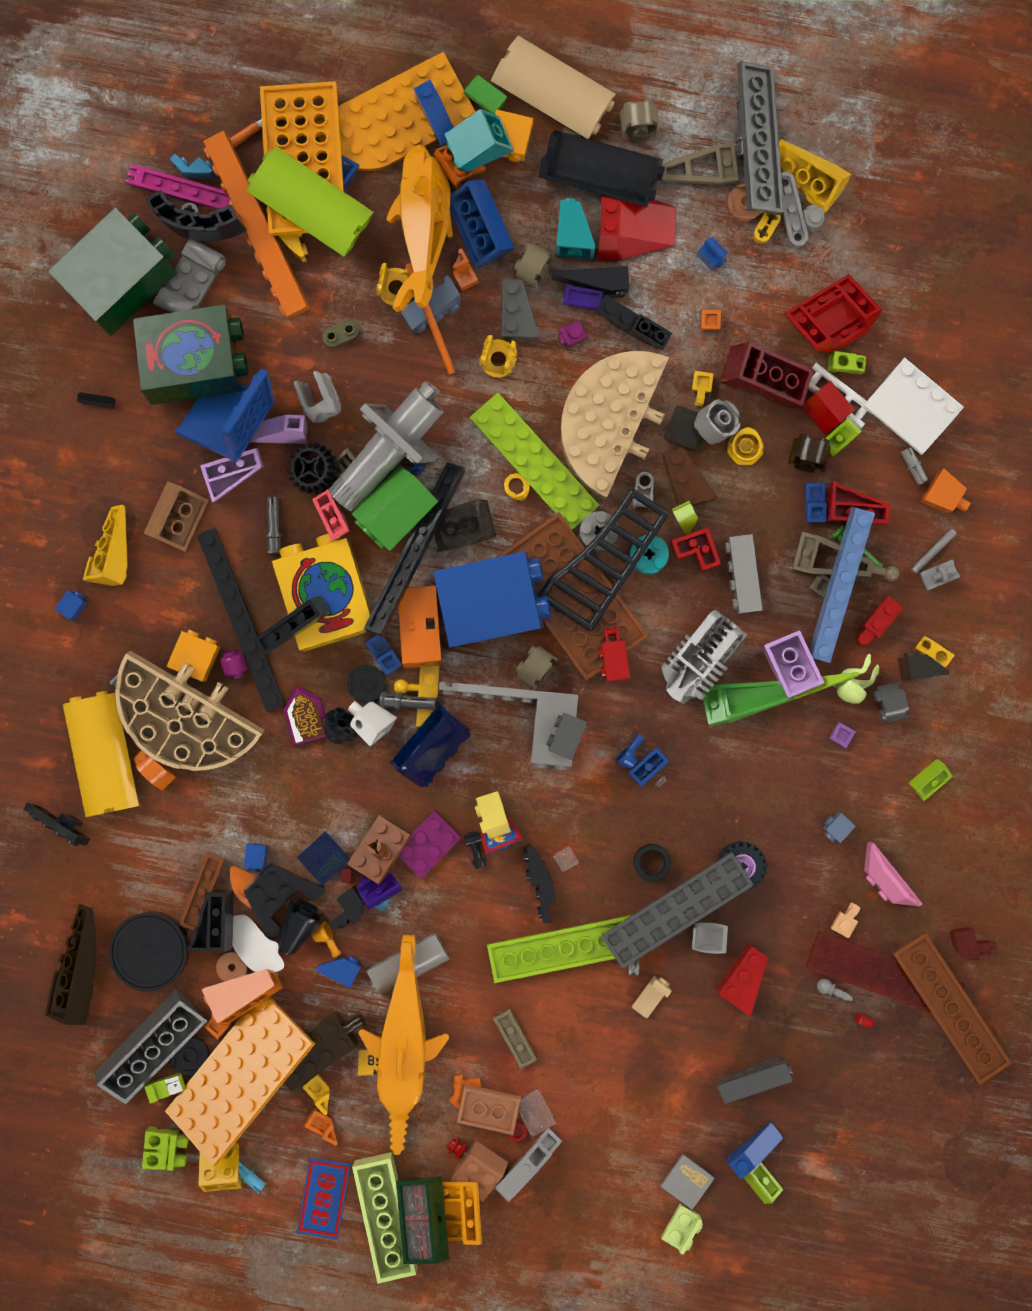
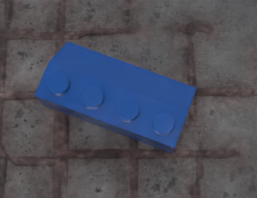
M484 179L469 180L450 196V212L475 268H480L503 258L514 249V245Z

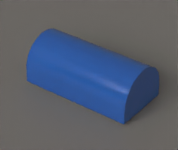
M656 747L628 774L640 787H643L670 761Z

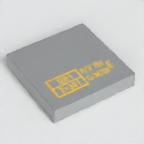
M682 1153L660 1186L690 1209H693L715 1177Z

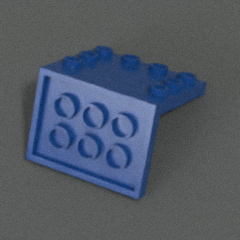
M260 369L258 374L253 376L250 386L241 383L242 391L198 398L180 427L176 428V435L237 462L275 402L268 371Z

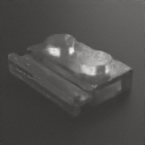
M539 1088L521 1097L518 1112L531 1137L557 1124Z

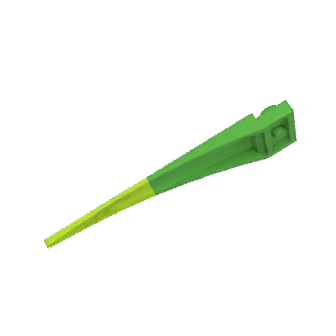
M852 672L821 676L824 684L790 698H787L779 681L719 684L708 687L710 689L708 693L704 690L702 691L706 695L703 701L708 724L711 727L737 721L859 676V673Z

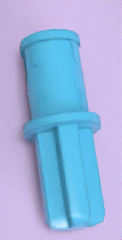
M239 1162V1176L244 1180L243 1183H247L259 1194L266 1185V1182L253 1173L254 1170L250 1171Z

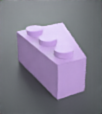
M258 448L243 452L237 462L229 458H223L200 465L212 503L218 501L264 467Z

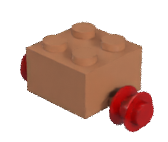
M459 1137L456 1140L452 1138L447 1146L448 1154L453 1152L455 1159L463 1157L456 1166L451 1180L453 1182H478L479 1199L483 1202L508 1172H505L508 1162L478 1141H475L469 1150H466L467 1142L461 1144Z

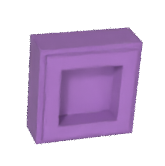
M838 722L829 739L847 748L856 731Z

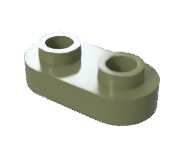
M348 320L327 328L322 334V339L327 347L336 348L357 339L360 330L354 321ZM348 327L353 328L352 332L350 333L346 332V329ZM330 334L335 335L334 339H328Z

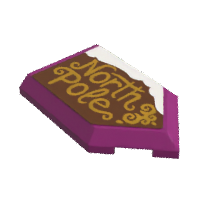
M296 685L283 708L293 746L326 737L328 733L323 724L325 713L321 699Z

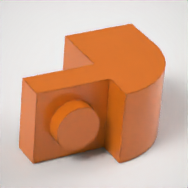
M142 750L133 758L137 764L136 768L161 791L176 778L167 765L154 760Z

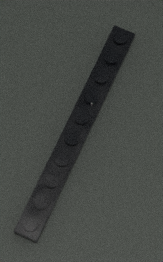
M446 463L431 493L438 502L415 525L364 627L367 632L381 637L384 636L466 471L464 467Z
M215 528L197 534L266 712L285 705L268 659L254 640L258 634Z

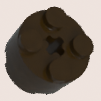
M800 434L799 438H795L792 442L788 464L791 465L793 463V468L805 472L814 473L815 469H820V472L826 471L831 450L830 441L824 438L814 439L808 434Z

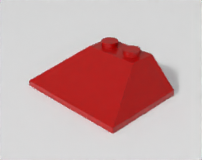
M848 274L785 312V316L816 351L833 353L865 335L882 312V309Z

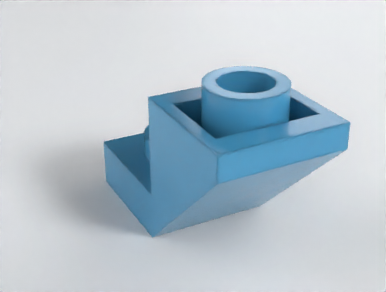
M176 154L170 158L173 165L186 179H214L216 177L212 164L208 160L203 161L198 157L190 165L184 157L179 158Z

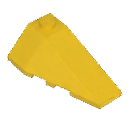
M781 139L779 141L780 167L784 172H789L794 176L796 187L803 191L809 203L817 205L818 208L823 207V211L826 213L843 192L852 174L838 165Z
M118 505L111 507L102 527L104 534L95 543V546L98 548L94 557L90 556L83 577V580L86 582L116 586L122 585L126 579L127 542L125 506Z

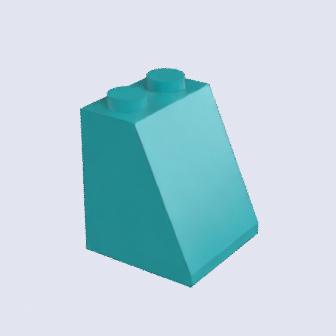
M479 109L445 133L446 143L454 155L455 165L459 169L466 171L476 169L514 151L500 116Z
M573 198L561 200L555 257L593 260L595 243L580 201H576Z

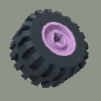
M736 841L724 847L723 851L719 853L718 860L733 852L754 884L751 888H756L760 882H763V877L767 873L766 858L755 845Z

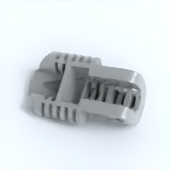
M712 611L691 637L687 634L685 635V638L688 640L687 643L681 640L680 643L684 647L677 646L676 649L679 653L675 651L671 653L675 658L673 659L670 656L667 658L671 663L664 662L662 664V672L667 682L666 691L672 698L682 704L695 697L703 700L706 695L702 691L704 690L708 693L710 689L707 685L711 687L715 685L711 680L713 679L716 682L719 680L716 673L720 676L724 674L720 671V668L725 671L728 669L724 663L744 638L748 637V634L719 611Z

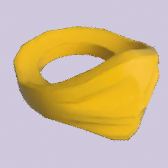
M518 473L511 474L505 479V492L510 498L523 501L529 493V482ZM520 479L524 484V491L517 495L511 492L509 489L511 480Z

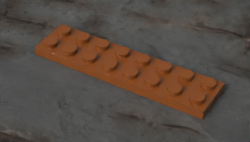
M923 931L892 952L977 1084L981 1085L1012 1064L926 932Z

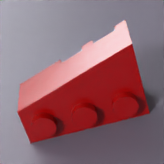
M834 481L829 484L828 523L846 524L851 507L875 513L872 526H885L889 524L890 504L856 492V490L839 485V483Z
M748 943L716 989L720 996L750 1017L768 957Z

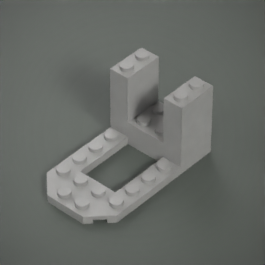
M448 682L439 683V690H443V694L456 695V692H462V696L475 697L476 694H482V698L494 699L495 696H502L501 700L514 701L515 697L521 698V702L533 703V699H536L531 763H534L535 767L547 768V765H554L555 769L567 770V766L572 767V760L549 751V746L546 744L550 734L554 735L557 730L554 724L558 715L562 716L563 713L576 717L578 695L452 683V687H450Z

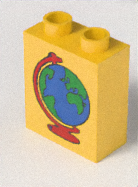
M325 534L316 538L318 547L303 551L301 543L281 548L279 550L281 558L272 561L288 614L310 598L321 595L331 610V613L295 636L300 651H309L367 632L364 627L372 610L351 542L347 538L340 540L339 537L332 541L329 534Z

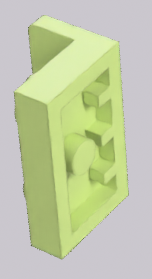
M680 1203L664 1230L661 1239L676 1247L679 1253L684 1254L686 1250L688 1251L691 1248L695 1233L698 1234L702 1229L701 1215Z

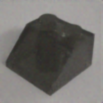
M920 651L904 653L903 658H898L901 681L950 674L948 669L929 655H921Z

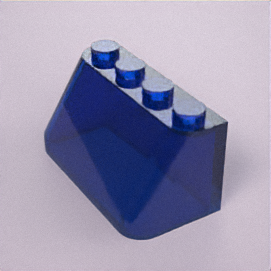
M439 703L438 710H433L390 763L396 771L420 788L428 787L432 783L435 774L443 770L445 762L457 753L458 747L462 742L464 743L469 739L470 728Z

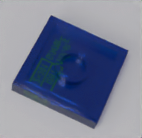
M325 831L297 859L323 886L348 863L350 857Z

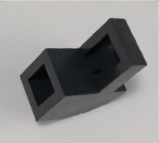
M355 886L336 899L344 909V912L330 922L333 929H336L338 926L340 929L350 923L349 918L354 924L361 918L364 912V902L360 898Z

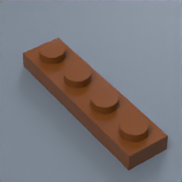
M206 852L179 922L180 926L193 931L197 927L207 892L214 891L226 858Z

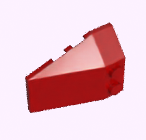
M601 195L598 261L618 262L632 256L636 257L647 252H655L673 247L675 245L676 207L658 200L650 201L648 207Z

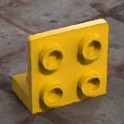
M238 1143L231 1147L217 1166H212L200 1152L199 1187L203 1192L242 1188V1179L239 1176Z

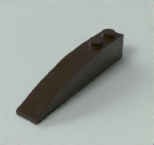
M79 904L71 926L73 933L67 937L65 955L61 954L59 959L61 963L60 969L55 971L45 1013V1016L65 1025L86 1024L90 1000L93 996L96 968L93 908Z

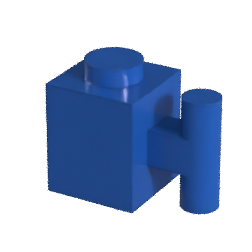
M709 237L697 252V256L712 271L716 267L720 269L727 262L725 258L728 252L713 237Z

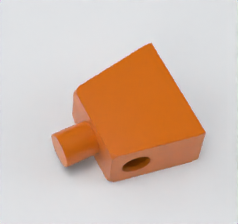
M944 468L938 471L920 500L922 504L948 514L953 512L955 508L965 512L971 502L962 497L967 490L966 487Z

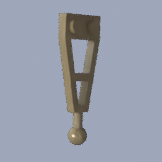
M734 143L714 145L662 164V166H665L664 174L661 178L662 182L722 185L739 181ZM715 154L718 177L692 175L691 161ZM684 164L685 175L667 174L668 169Z
M802 532L792 569L810 574L831 575L833 569L813 568L819 543L837 551L840 545L822 536ZM862 556L861 562L866 563L867 568L866 571H858L856 575L871 577L872 573L882 575L886 580L892 582L898 579L899 570L894 566L887 568L874 566L875 561Z

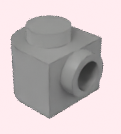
M810 205L803 211L807 231L815 232L819 230L824 222L823 207L818 208L817 205Z

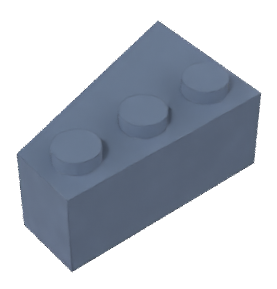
M448 275L443 278L445 282L439 287L435 288L433 286L429 301L436 323L440 322L447 313L450 312L452 314L456 312L460 305H462L460 293ZM415 300L408 304L404 311H400L401 316L413 334H420L428 328L429 324L423 308H419Z

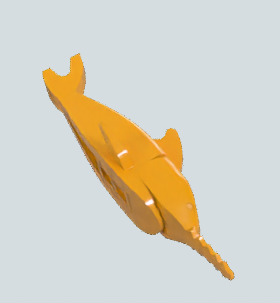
M403 934L401 941L399 973L382 1037L365 1029L359 1030V1035L368 1052L373 1057L378 1058L377 1091L380 1101L390 1113L389 1118L392 1120L389 1123V1126L392 1128L389 1133L392 1135L390 1138V1142H392L390 1149L393 1150L394 1155H400L401 1151L405 1149L403 1145L406 1142L404 1135L407 1134L405 1128L408 1127L406 1120L409 1119L408 1114L421 1099L424 1086L425 1062L434 1059L449 1039V1035L445 1033L426 1040L424 1017L415 971L416 939L415 935Z

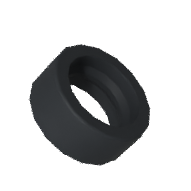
M644 845L634 855L633 863L635 870L640 877L647 881L661 880L670 870V856L659 845ZM650 851L659 853L664 862L662 869L655 874H649L641 867V858Z

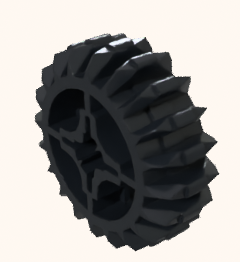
M307 442L306 446L301 444L300 450H294L296 455L289 456L292 459V463H287L288 466H291V469L287 471L289 474H292L289 478L290 481H295L294 487H299V491H306L307 494L312 492L318 494L319 490L321 492L326 491L325 486L331 487L329 481L336 480L335 477H332L333 474L338 473L337 470H334L338 463L333 462L336 456L331 455L332 450L326 449V445H319L317 442L313 444ZM312 453L319 454L317 458L315 457L312 460L306 457ZM312 465H314V467H313V468H314V472L311 471V469H312L311 466H312ZM313 476L319 479L311 484L306 482L308 478L311 479Z

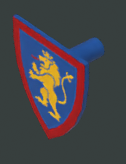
M507 818L511 829L510 833L489 839L487 833L483 834L481 830V840L486 855L499 849L506 850L508 845L522 840L517 827L510 819Z

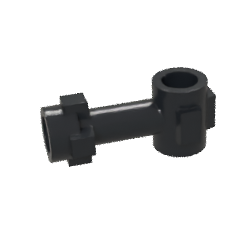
M479 832L467 833L463 837L466 847L471 846L474 856V860L471 861L472 865L475 866V869L486 866V857L481 856L478 846L479 843H482Z

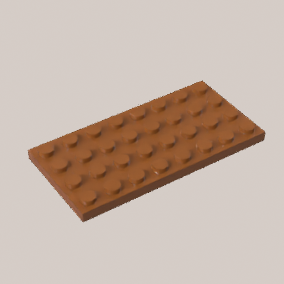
M558 512L497 557L524 551L529 552L530 559L539 557L544 580L535 582L538 595L547 580L582 552L585 547ZM585 559L575 566L611 590L613 587L603 572ZM569 572L559 579L599 606L606 597ZM554 585L548 593V596L589 622L596 613ZM618 593L592 631H588L551 606L552 618L543 620L586 681L601 671L600 667L604 666L603 659H599L598 647H601V643L605 642L604 627L609 629L618 626L619 639L625 640L626 652L648 637ZM608 636L609 642L616 641L615 636Z

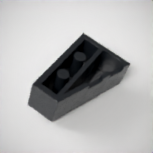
M214 890L207 892L199 914L200 918L197 927L194 929V935L187 951L226 952L232 949L234 891Z

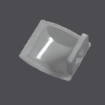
M708 922L694 923L692 949L712 954L726 953L728 926Z

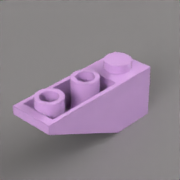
M283 415L264 420L250 443L306 444L308 425L305 415Z

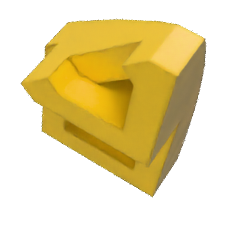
M317 1074L303 1083L302 1088L314 1100L317 1108L324 1115H327L329 1086Z

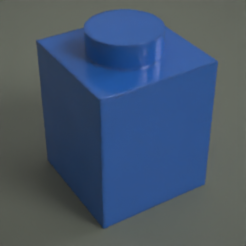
M68 590L54 609L69 620L76 621L88 602L84 600L85 596L79 591L75 590L73 592Z
M258 843L246 844L244 868H249L250 872H260V869H265L268 845Z

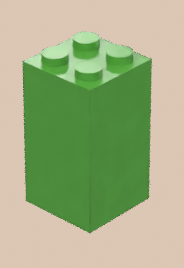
M399 465L359 505L352 515L356 518L354 523L381 549L385 546L390 551L429 512L438 500L414 475Z

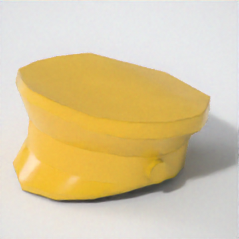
M750 427L743 428L729 439L727 453L737 465H753L763 455L764 446L762 439L756 430Z

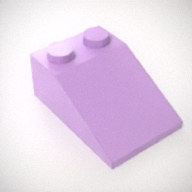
M800 630L764 645L763 652L787 698L824 684Z

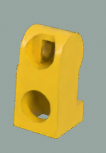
M923 636L914 648L915 651L927 658L940 671L944 670L955 656L926 636Z

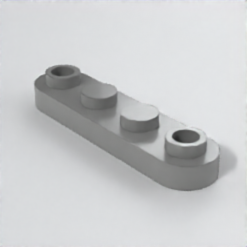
M781 172V181L787 182V186L782 185L784 208L782 217L789 243L793 247L799 248L805 245L808 240L807 227L795 178L789 172ZM794 236H799L801 240H795Z

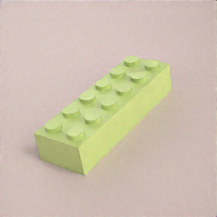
M393 1152L355 1160L352 1169L377 1283L416 1275L417 1264H403L396 1181L399 1180Z

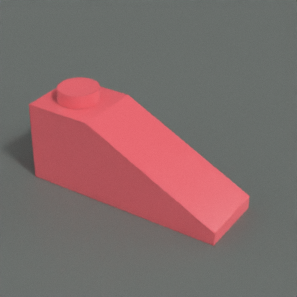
M329 489L312 499L332 541L349 532L345 514L339 502L329 493Z

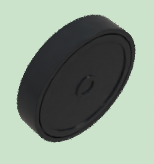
M157 911L141 912L128 918L119 925L111 938L109 959L113 971L124 984L137 990L154 991L166 987L181 975L188 963L190 951H187L189 942L184 928L170 915Z

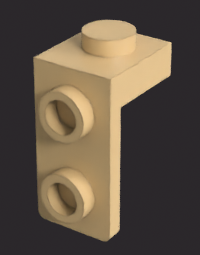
M653 976L633 1003L632 1008L645 1018H648L664 995L668 997L672 992L669 987L670 983L662 977L658 979L656 976Z

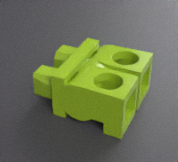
M149 1126L145 1131L142 1169L173 1171L175 1167H185L187 1154L177 1152L178 1148L188 1147L189 1138L184 1134H179L180 1130L157 1129V1127Z

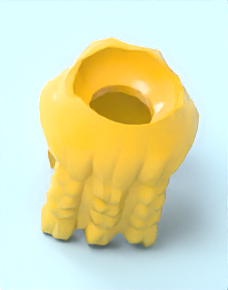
M382 263L379 281L376 285L377 295L386 304L393 306L396 295L390 293L389 284L394 280H398L403 284L410 275L407 268L405 270L401 268L388 269L387 263Z
M488 335L483 344L484 347L482 356L479 358V365L491 377H505L512 373V368L517 361L516 342L512 340L510 344L505 340H493V335ZM502 352L506 357L504 365H493L491 362L492 354Z

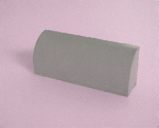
M436 932L416 942V977L450 960ZM400 952L367 970L372 983L381 996L394 990L399 973Z

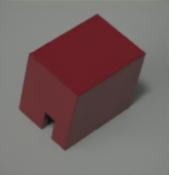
M352 867L342 868V882H352Z

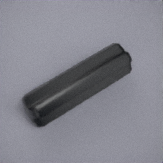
M79 392L77 395V402L107 408L115 407L116 400L113 397Z

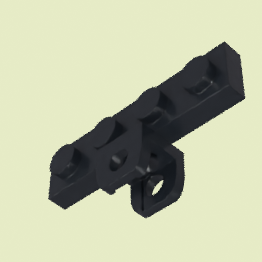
M26 803L23 810L30 814V818L41 821L42 826L53 829L55 831L54 834L66 838L67 842L73 846H78V844L87 846L90 838L74 828L75 825L82 826L83 822L65 813H61L58 818L40 805Z

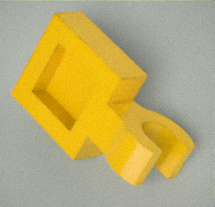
M694 371L691 391L697 392L695 406L703 407L705 393L710 394L712 390L714 373Z

